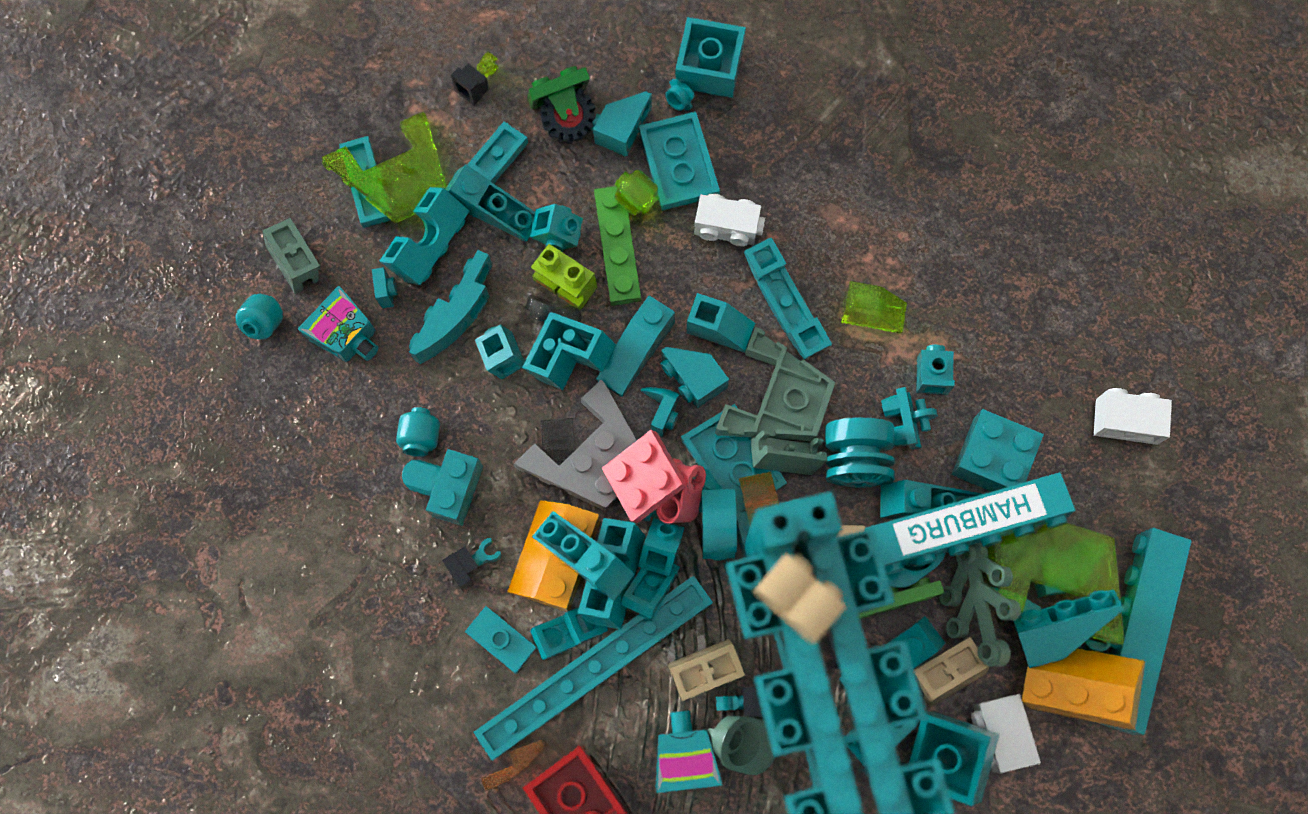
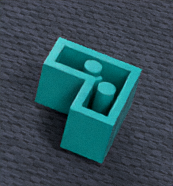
M550 312L522 368L538 381L563 390L576 363L603 372L616 344L602 330Z

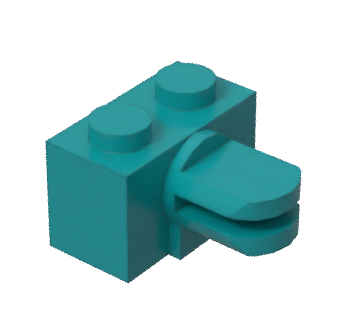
M447 449L441 466L422 460H411L403 468L402 480L411 491L430 496L426 511L432 517L463 526L484 466L476 457Z

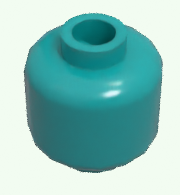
M253 294L238 309L235 315L236 324L246 336L256 340H264L270 337L281 324L283 310L275 298L265 294Z
M416 407L412 408L411 412L400 416L396 443L403 449L404 454L424 457L428 455V452L436 449L440 422L437 417L430 414V410Z

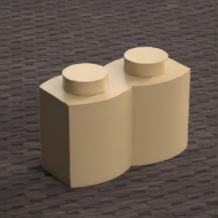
M785 554L755 588L753 593L801 637L813 645L847 607L841 601L844 596L828 581H825L823 584L817 581L811 575L813 568L798 555L792 558Z

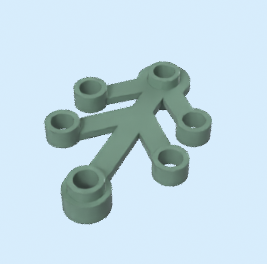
M978 543L968 546L970 549L968 552L956 556L958 568L951 585L943 587L944 594L939 596V599L945 606H958L962 601V589L969 578L970 588L957 618L948 620L946 632L951 638L964 639L969 633V624L976 610L983 642L978 648L979 659L987 666L1003 667L1009 662L1011 652L1009 645L1005 641L996 639L989 604L996 608L997 615L1003 620H1016L1020 615L1021 607L1016 600L1007 599L983 582L981 570L989 575V581L992 585L1007 587L1011 584L1013 573L1009 567L999 566L990 560L987 548L982 547V544ZM1002 572V579L1000 581L999 575ZM1008 605H1009V607H1010V612H1009V614L1007 613V607H1008Z

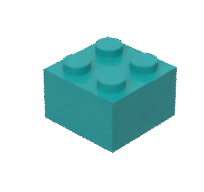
M687 17L675 69V79H678L680 83L687 84L692 91L733 98L744 48L746 27Z
M982 409L973 418L951 475L991 492L1024 483L1028 478L1044 434Z
M935 711L926 712L928 719L921 720L909 764L939 759L950 798L970 806L980 803L1000 734Z

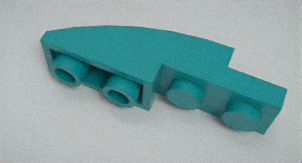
M477 250L474 257L467 260L463 269L464 276L460 284H455L449 295L450 302L448 303L438 298L435 305L427 309L424 316V325L420 333H415L409 344V353L415 362L422 364L445 350L469 328L490 298L486 286L483 285L493 267L489 254Z

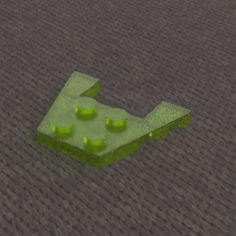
M424 111L400 123V129L413 148L365 171L361 169L346 146L322 157L321 163L328 171L333 170L342 178V182L350 188L354 187L365 196V200L395 223L415 214L413 210L429 187L444 189L447 187Z
M1070 523L1050 529L1047 528L1046 524L1041 525L1023 551V555L1014 568L1011 569L1013 573L1011 584L1007 587H1000L997 591L1007 599L1016 600L1021 607L1020 613L1024 610L1031 581L1082 598L1089 596L1095 591L1114 589L1120 600L1115 538ZM1122 612L1091 637L1117 646L1123 645Z

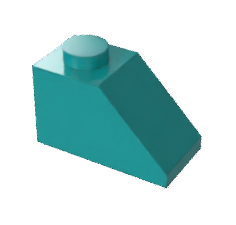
M643 92L606 104L602 113L596 114L592 122L591 130L594 134L595 144L627 157L639 134L638 126L645 123L652 109V94Z

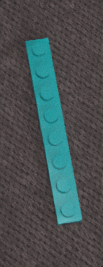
M693 575L664 597L651 619L642 614L637 615L623 625L621 630L617 629L473 733L492 761L496 760L712 605L713 601Z

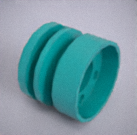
M858 417L839 419L827 423L825 426L826 448L838 452L827 457L826 465L830 467L826 471V481L828 483L852 488H869L895 481V471L889 468L895 464V458L881 453L891 450L895 446L894 425L892 422L877 418Z

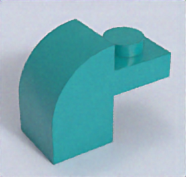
M735 489L702 490V559L722 561L727 558H735V552H737Z

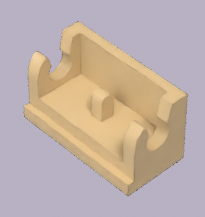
M969 637L915 669L914 673L918 687L922 689L925 695L924 701L931 708L985 676L990 666L985 665L979 659L978 647Z
M729 639L667 663L682 701L745 676L734 645Z

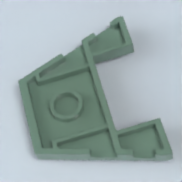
M755 327L745 355L775 366L758 415L725 404L715 434L719 436L753 437L757 436L760 431H769V438L812 441L814 438H817L835 382L804 359L798 360L786 351L787 347L780 342H773L765 336V331Z

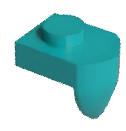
M642 388L641 392L660 403L651 423V430L656 431L659 436L663 437L666 429L672 431L679 413L675 412L680 394L666 388Z

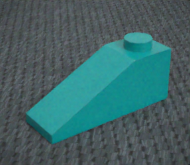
M649 295L630 320L616 344L604 371L599 373L596 381L602 380L608 389L623 397L675 325V312Z

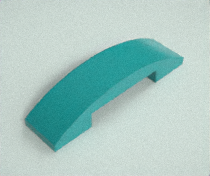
M772 237L745 250V257L764 298L783 331L805 360L831 346L832 342L819 319L813 317L785 268L787 263Z

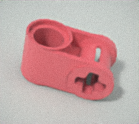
M672 458L688 486L657 508V516L662 522L667 524L691 522L695 520L699 513V504L706 481V472L702 466H687L681 460Z

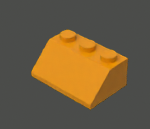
M540 500L507 592L568 612L571 610L582 576L537 542L532 536L552 511L593 540H595L601 519L599 514L569 504Z
M1077 648L1063 660L1029 668L1028 665L1022 702L1029 709L1135 730L1145 661Z

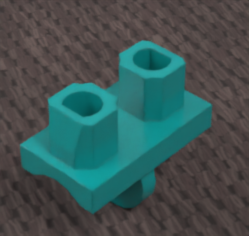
M906 387L896 389L897 395L881 400L886 418L900 415L902 417L903 425L894 427V447L909 446L912 450L922 448L917 422H920L922 432L930 431L929 420L938 417L937 409H927L925 399H919L915 401L917 411H914L911 393L907 392Z

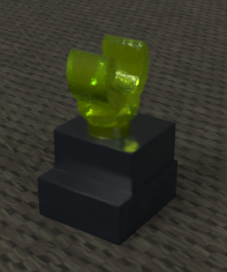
M488 51L483 55L476 69L470 64H467L463 69L458 67L451 74L454 91L474 106L489 90L487 77L498 70L499 66L495 64L498 58Z

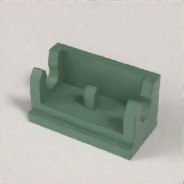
M291 218L262 230L266 248L294 294L303 291V282L307 279H311L314 284L317 283L319 280L318 270L321 269L320 265Z
M760 431L757 436L751 438L753 468L812 475L827 462L826 452L817 453L818 447L824 442L821 438H814L810 443L769 438V431Z

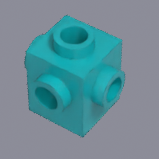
M552 204L538 208L535 211L530 238L546 246L551 244L561 252L565 249L577 247L581 236L580 230L583 218L572 213V210L566 206Z

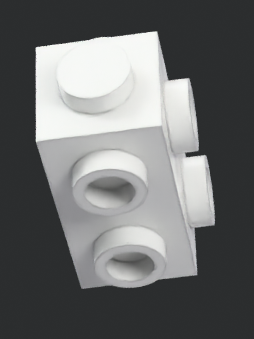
M718 194L700 195L694 235H699L702 239L708 241H715L717 239L730 241L731 244L736 246L754 245L756 235L762 236L765 217H760L761 205H756L754 202L746 199L738 201L725 199Z

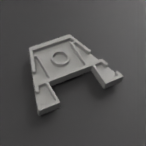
M600 380L581 398V403L602 424L561 465L556 464L534 443L514 463V467L523 473L527 472L538 477L540 481L546 484H553L567 491L568 494L605 511L618 497L604 474L602 467L637 440L607 386Z

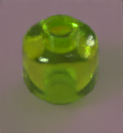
M635 170L631 174L625 171L614 183L618 188L614 194V199L632 215L639 213L645 215L660 198L657 195L658 185L641 170Z

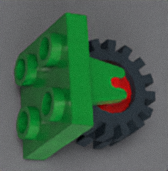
M572 66L561 71V76L549 80V77H543L532 82L533 87L528 89L527 100L531 110L542 106L541 121L544 130H547L551 138L554 137L561 143L562 141L572 143L573 141L578 142L590 132L596 115L594 113V103L592 104L590 101L591 97L583 93L590 80L586 67L578 70L577 66Z

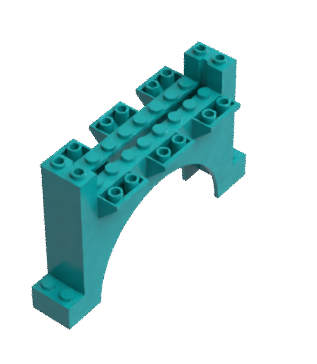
M832 492L736 513L737 536L743 559L726 563V568L744 639L774 634L784 667L782 671L754 677L773 756L805 749L813 788L784 796L788 814H863L861 800L858 796L850 766V758L847 755L839 717L837 716L830 691L829 679L821 657L819 642L817 641L813 645L810 644L753 593L755 588L785 554L792 558L795 556L793 550L798 542L803 559L813 568L815 579L821 584L828 581L843 594L844 597L841 601L847 606L829 627L866 765L865 769L857 771L858 774L869 776L878 813L954 814L939 759L899 765L890 728L928 718L906 641L867 649L858 614L895 603L874 528L838 536L842 531V525Z

